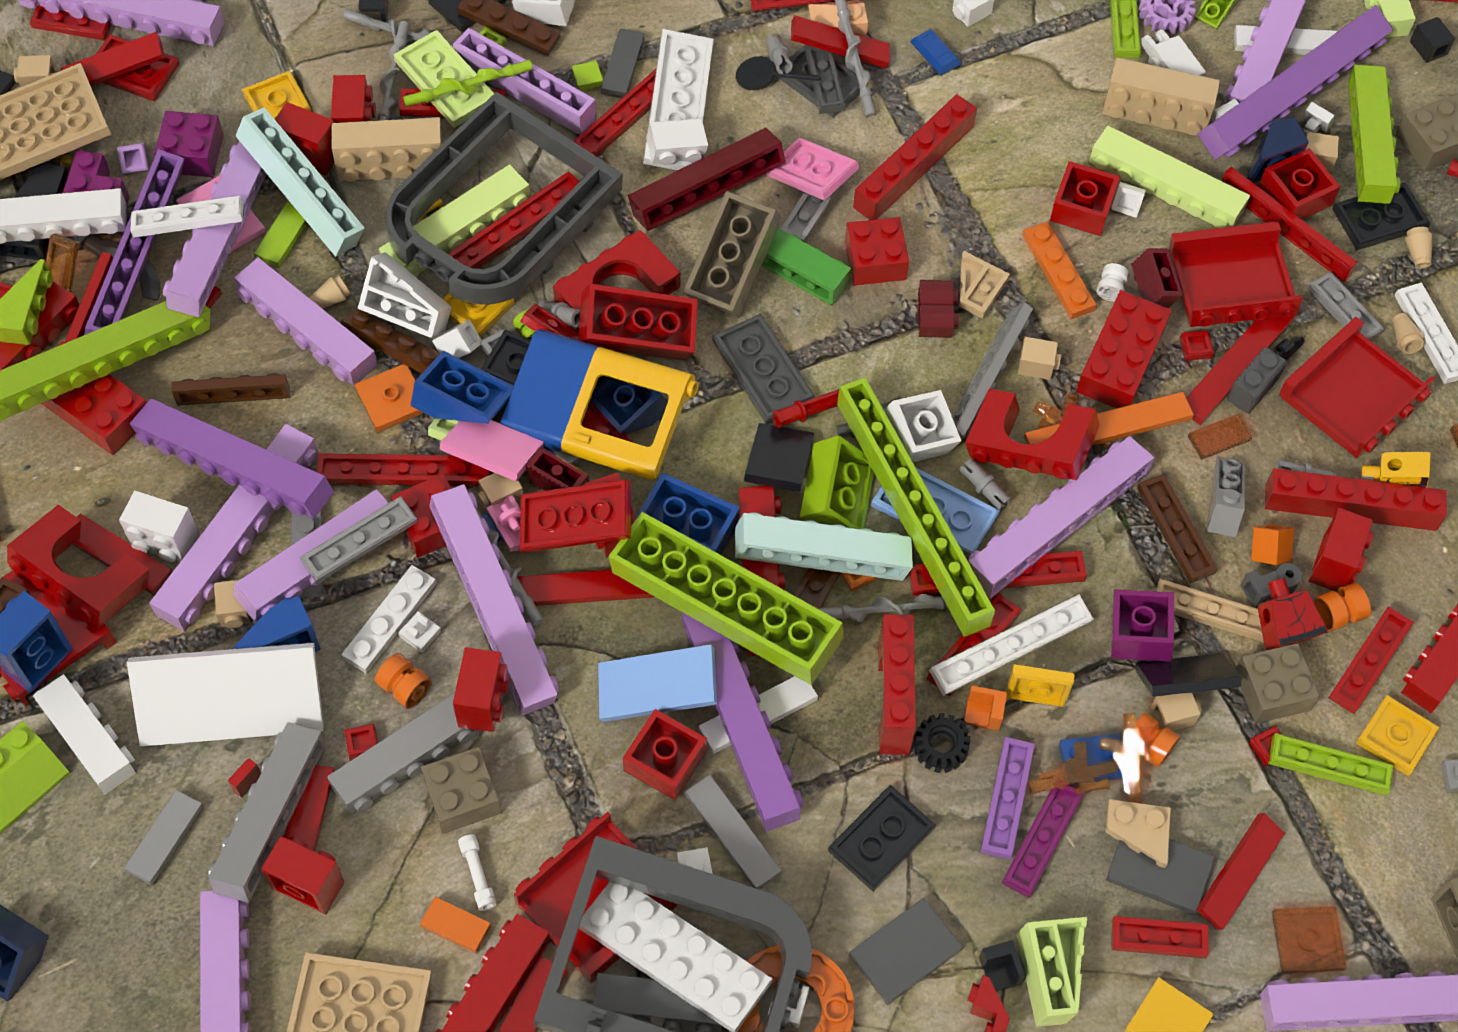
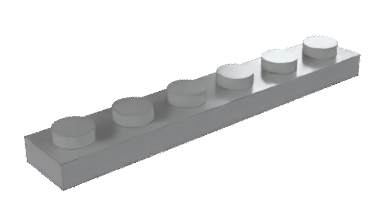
M1025 302L1009 311L952 416L961 439H964L969 434L972 428L971 423L974 417L977 416L988 390L994 389L996 376L1006 367L1008 354L1018 345L1017 337L1030 322L1028 317L1033 308Z

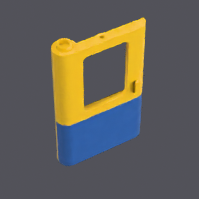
M537 329L530 341L501 424L543 441V447L656 482L684 402H687L690 397H695L698 390V381L695 380L694 374ZM600 376L611 377L669 395V401L651 446L645 447L582 426L584 415Z

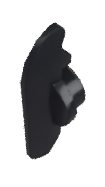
M1295 337L1291 340L1286 338L1274 347L1276 350L1274 353L1287 361L1304 344V338Z

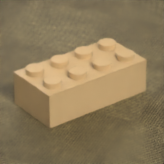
M1116 57L1102 114L1198 136L1197 133L1209 124L1220 80Z
M440 117L332 123V153L339 182H355L358 180L378 181L393 178L407 179L444 143Z

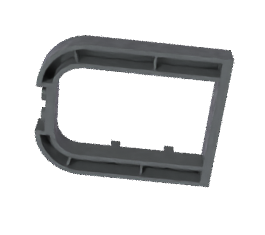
M495 92L394 191L386 209L389 242L394 253L406 265L415 258L419 265L430 268L441 280L449 281L450 295L473 304L501 303L518 296L541 273L547 274L553 267V261L582 231L587 232L593 226V219L622 190L623 173L498 92ZM510 129H513L585 176L503 261L491 268L472 269L463 265L420 236L413 229L418 219Z
M595 836L532 1026L548 1032H674L557 993L595 878L597 877L759 930L770 936L778 946L782 960L780 975L763 1032H780V1028L785 1030L791 1011L786 1010L789 997L795 998L800 981L795 979V976L805 979L810 973L812 963L810 937L805 924L797 912L784 900L766 891Z

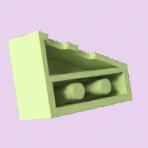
M1087 917L1027 922L1016 934L1036 1027L1067 1024L1078 1014L1082 974H1080L1081 959L1084 955L1085 945H1083Z

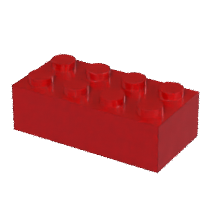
M589 284L581 293L578 340L616 352L685 361L695 353L698 299Z
M1120 290L1081 374L1076 393L1116 409L1132 405L1167 326L1172 310Z
M108 374L105 377H100L41 404L111 455H114L136 434L130 422L147 402L140 395Z

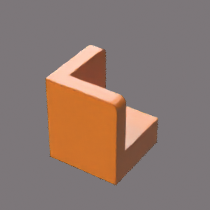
M1274 524L1254 526L1252 561L1272 565L1291 562L1294 528Z
M971 686L964 723L966 725L999 731L1003 720L1007 692Z

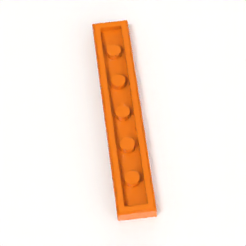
M1184 392L1098 413L1100 426L1091 446L1192 420L1193 412ZM1060 424L1025 432L1024 439L1026 444H1037L1047 440L1057 431Z

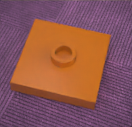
M405 364L354 384L376 432L424 413L410 406L415 379Z

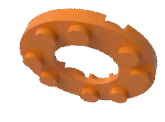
M778 946L764 949L747 960L748 963L772 978L771 985L778 981L782 960ZM812 949L810 973L805 979L795 976V979L811 987L820 999L822 1014L820 1022L813 1032H851L854 1021V997L851 986L835 962L823 953ZM760 1000L737 1032H763L764 1025L760 1020L758 1009Z

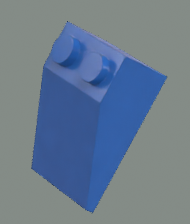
M443 350L414 382L410 406L437 419L489 424L509 400L514 386Z
M299 595L294 598L282 599L277 605L270 607L232 648L242 649L314 643L315 652L321 650L312 623Z

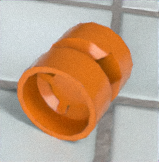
M1358 583L1345 585L1338 588L1336 592L1329 591L1316 596L1314 599V605L1327 630L1330 632L1347 626L1349 620L1354 624L1367 619L1371 614L1368 596Z
M396 653L382 664L375 675L374 681L386 693H393V698L404 708L410 709L417 705L428 693L432 685V678L419 668L413 669L414 665L401 653Z
M1144 712L1125 737L1123 744L1136 753L1144 752V759L1159 768L1181 736L1168 727L1160 728L1159 721Z

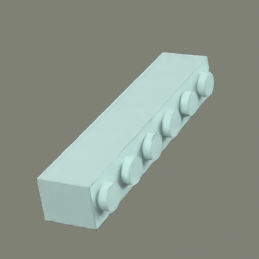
M265 107L243 116L236 137L336 257L356 247L365 229L364 226Z
M755 512L743 513L735 527V558L903 581L913 568L911 537L902 536L899 533H881L866 528L853 529L846 528L843 525L818 524L815 521H797L783 516H763Z

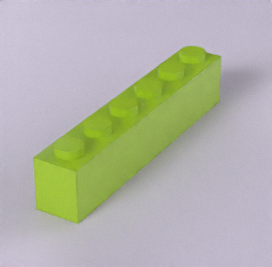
M1354 64L1348 80V94L1358 202L1390 204L1394 193L1399 192L1400 178L1396 177L1398 157H1394L1396 137H1392L1394 117H1390L1392 98L1388 97L1390 78H1386V68L1382 66Z

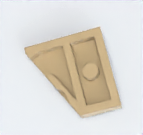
M964 251L961 257L959 307L983 319L1008 282L1010 274Z
M1109 799L1107 802L1105 833L1117 840L1124 841L1129 848L1137 853L1141 851L1154 859L1159 867L1166 868L1168 864L1171 808Z

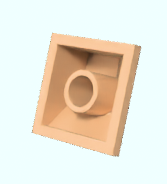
M860 0L846 1L848 10H850L849 22L853 33L867 37L868 20L865 4ZM835 2L809 4L811 20L838 28L839 17Z

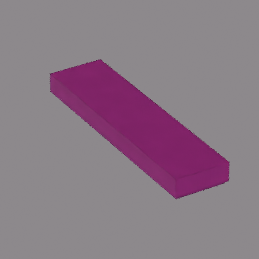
M1056 779L1001 884L1030 898L1084 792Z

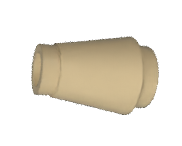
M1427 227L1412 228L1407 231V237L1405 238L1413 263L1417 269L1428 268L1432 265L1433 234L1429 232Z
M338 275L335 278L330 277L309 299L322 309L345 301V297L351 293Z
M1400 313L1394 316L1392 322L1398 349L1405 354H1413L1420 351L1424 346V335L1409 318L1408 314Z

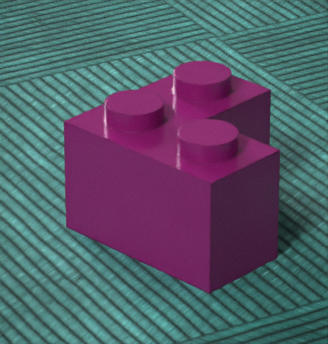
M76 151L63 193L121 188L126 207L130 198L123 179L109 177L110 170L103 153Z

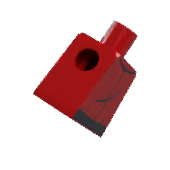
M1285 578L1267 583L1273 599L1258 605L1266 651L1328 633L1319 612L1306 590L1290 594Z

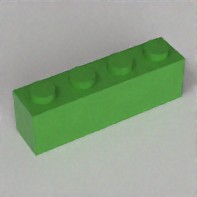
M778 227L762 267L832 306L850 283L851 268L843 261L828 256L820 248L812 247L803 242L798 236L789 234Z

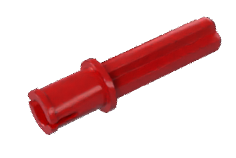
M839 389L804 402L797 400L794 402V405L773 411L772 414L774 416L772 417L775 425L781 428L796 421L805 422L807 417L837 407Z

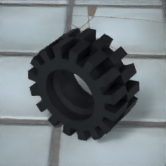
M939 713L938 718H935L933 714L929 716L928 721L924 719L917 729L914 740L915 755L918 754L917 760L920 764L923 761L926 763L925 768L928 770L933 766L935 767L934 772L940 773V769H944L945 773L950 772L951 767L955 770L959 768L960 763L963 764L966 759L971 741L970 736H968L969 730L967 727L962 728L963 722L960 719L955 722V716L949 715V719L944 718V713ZM936 734H946L952 739L954 746L948 752H937L931 746V738Z

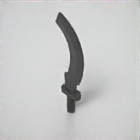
M94 234L71 236L76 239L74 242L75 248L80 251L85 248L97 257H100L102 252L112 254L114 258L120 244L107 239L102 241L95 237ZM147 260L139 280L142 297L158 300L160 296V281L155 268Z

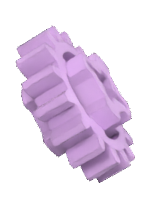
M1141 0L1139 17L1145 18V26L1153 25V32L1158 28L1164 30V32L1169 30L1174 35L1176 29L1183 32L1185 26L1191 25L1196 11L1194 9L1195 1Z

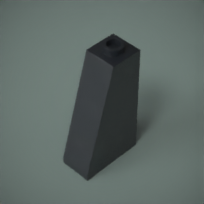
M56 163L38 164L14 198L62 194L69 175L66 166ZM53 239L5 242L0 244V255L32 260H46Z

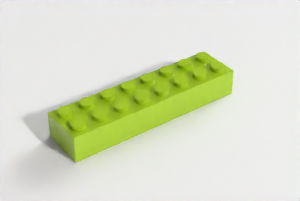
M641 512L631 525V538L620 540L608 556L612 573L810 685L816 680L844 639L843 623L644 512Z

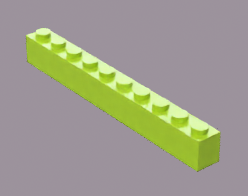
M166 301L0 370V422L100 377H105L123 367L130 366L146 357L153 356L169 347L178 345L192 337L203 334L210 330L211 310L205 305L200 317H195L167 309Z
M864 377L840 386L837 405L906 532L911 537L912 543L963 636L966 637L991 627L995 609L867 379Z

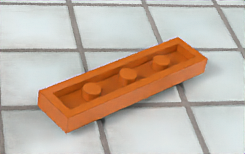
M1048 221L1024 229L1022 235L1070 319L1095 311L1097 304Z

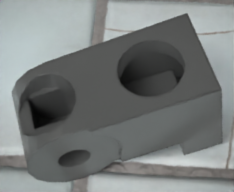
M1283 563L1277 571L1260 576L1257 570L1246 573L1240 586L1252 607L1258 608L1259 604L1273 599L1267 583L1285 578L1289 592L1292 594L1302 579V572L1293 563Z

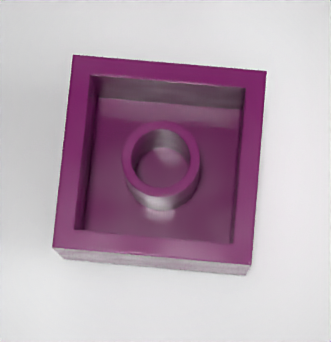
M165 111L154 155L160 149L184 158L182 175L213 177L224 136L218 115Z
M1114 589L1111 658L1171 662L1174 646V592Z

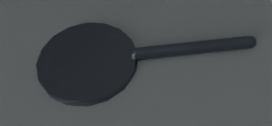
M763 56L746 59L736 70L738 85L747 90L762 89L769 85L774 77L821 80L819 75L785 72L780 74L776 72L773 61Z

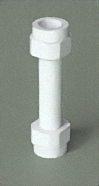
M476 835L463 836L458 840L462 857L467 859L476 888L474 896L478 909L480 911L489 910L495 907L497 903L492 888H488L478 855L481 851Z

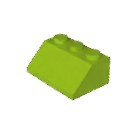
M839 435L813 444L799 518L804 521H815L818 524L843 525L846 528L864 529L874 471L864 453Z
M23 720L0 739V834L71 774Z

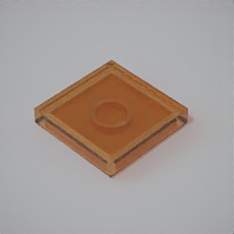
M1336 906L1282 908L1272 911L1281 973L1344 971L1347 968Z

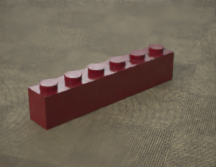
M765 127L628 195L633 216L647 231H650L721 196L726 191L729 192L785 164L782 142Z

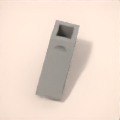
M1217 457L1208 510L1207 532L1236 537L1245 510V463L1233 458L1223 459Z

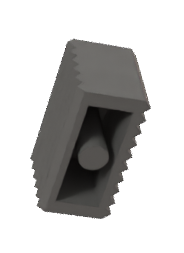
M1263 347L1259 354L1250 362L1249 366L1234 380L1227 396L1228 401L1245 413H1250L1280 378L1287 363L1286 360L1267 347Z

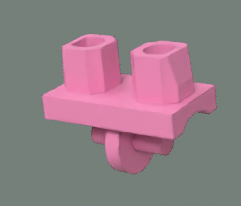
M511 495L504 501L486 508L510 552H517L520 550L521 511L513 495Z

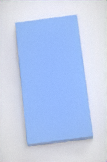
M916 468L963 554L969 557L980 547L997 519L1000 510ZM881 486L872 500L871 507L900 521Z
M710 644L598 663L599 719L602 722L651 715L654 709L666 713L717 705L715 648Z

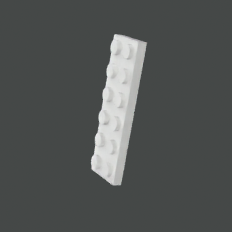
M666 29L662 30L649 124L650 122L702 118L703 122L713 47L712 38ZM646 139L643 164L673 170H680L692 164L689 162H674L669 165L652 164Z
M612 882L607 884L583 915L579 926L580 930L731 1032L738 1031L772 983L771 977L643 892Z

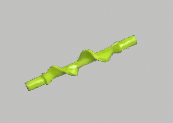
M529 59L512 65L509 63L502 69H479L475 77L462 81H457L453 78H443L441 83L434 89H422L421 92L404 96V103L406 107L422 102L428 103L441 95L456 90H461L465 94L470 95L477 92L480 83L501 77H514L516 74L533 70Z

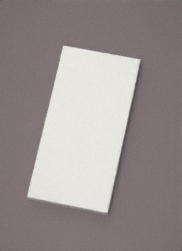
M314 643L130 657L127 660L139 746L273 736L283 732L287 722L321 732L324 730Z

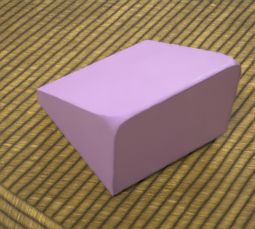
M144 143L117 147L122 174L149 170L147 149Z

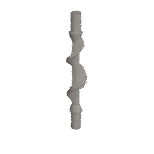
M835 0L839 17L838 28L841 32L845 33L849 46L845 57V64L849 70L856 72L860 88L859 98L862 100L866 117L875 115L876 112L871 97L872 92L867 87L871 76L862 67L857 51V45L861 42V39L858 35L853 34L849 22L850 10H848L846 0Z
M349 9L345 10L344 19L359 23L361 26L370 27L375 31L383 29L391 32L394 38H396L398 27L396 26L395 19L382 22L372 19L366 13L361 14ZM427 29L418 33L408 31L407 45L413 44L415 41L430 34Z
M406 21L399 22L394 45L389 50V55L392 59L391 69L387 70L380 79V91L385 97L382 110L377 116L378 121L387 120L391 116L390 109L397 105L398 102L393 92L397 74L404 71L394 61L393 54L404 49L408 43L406 38L409 23Z
M476 509L479 518H483L478 509ZM488 526L489 534L487 537L491 544L497 546L499 533ZM497 546L501 558L499 564L502 570L506 569L512 581L510 588L514 597L518 596L520 598L523 609L533 625H540L544 619L535 606L534 600L526 594L516 577L522 571L521 567L511 568Z
M920 594L911 603L894 604L885 597H879L868 607L851 608L848 605L819 608V610L835 619L842 618L845 620L851 618L855 622H863L870 613L897 611L899 615H909L912 609L936 608L944 610L948 607L942 597L934 598L928 594Z

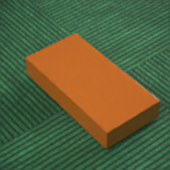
M434 897L420 922V926L477 954L491 928V923Z

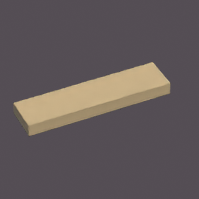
M1159 579L1156 592H1174V615L1264 642L1258 608Z

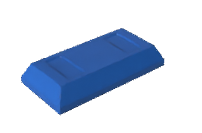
M932 29L910 40L912 45L940 76L961 65L959 59Z

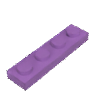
M1009 737L1004 738L980 853L1007 860L1012 858L1035 746L1034 743Z

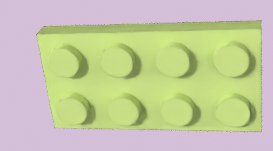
M437 30L393 54L394 61L420 91L422 89L436 88L443 78H453L457 81H462L477 75ZM483 82L479 84L477 92L467 95L461 90H456L441 95L430 102L455 128L467 121L494 93Z

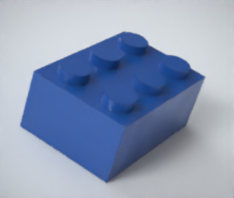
M661 473L638 512L636 519L641 512H644L722 555L739 521L740 507Z
M23 591L18 597L11 599L6 605L5 610L0 614V667L6 675L31 693L73 650V647L51 611L27 592Z

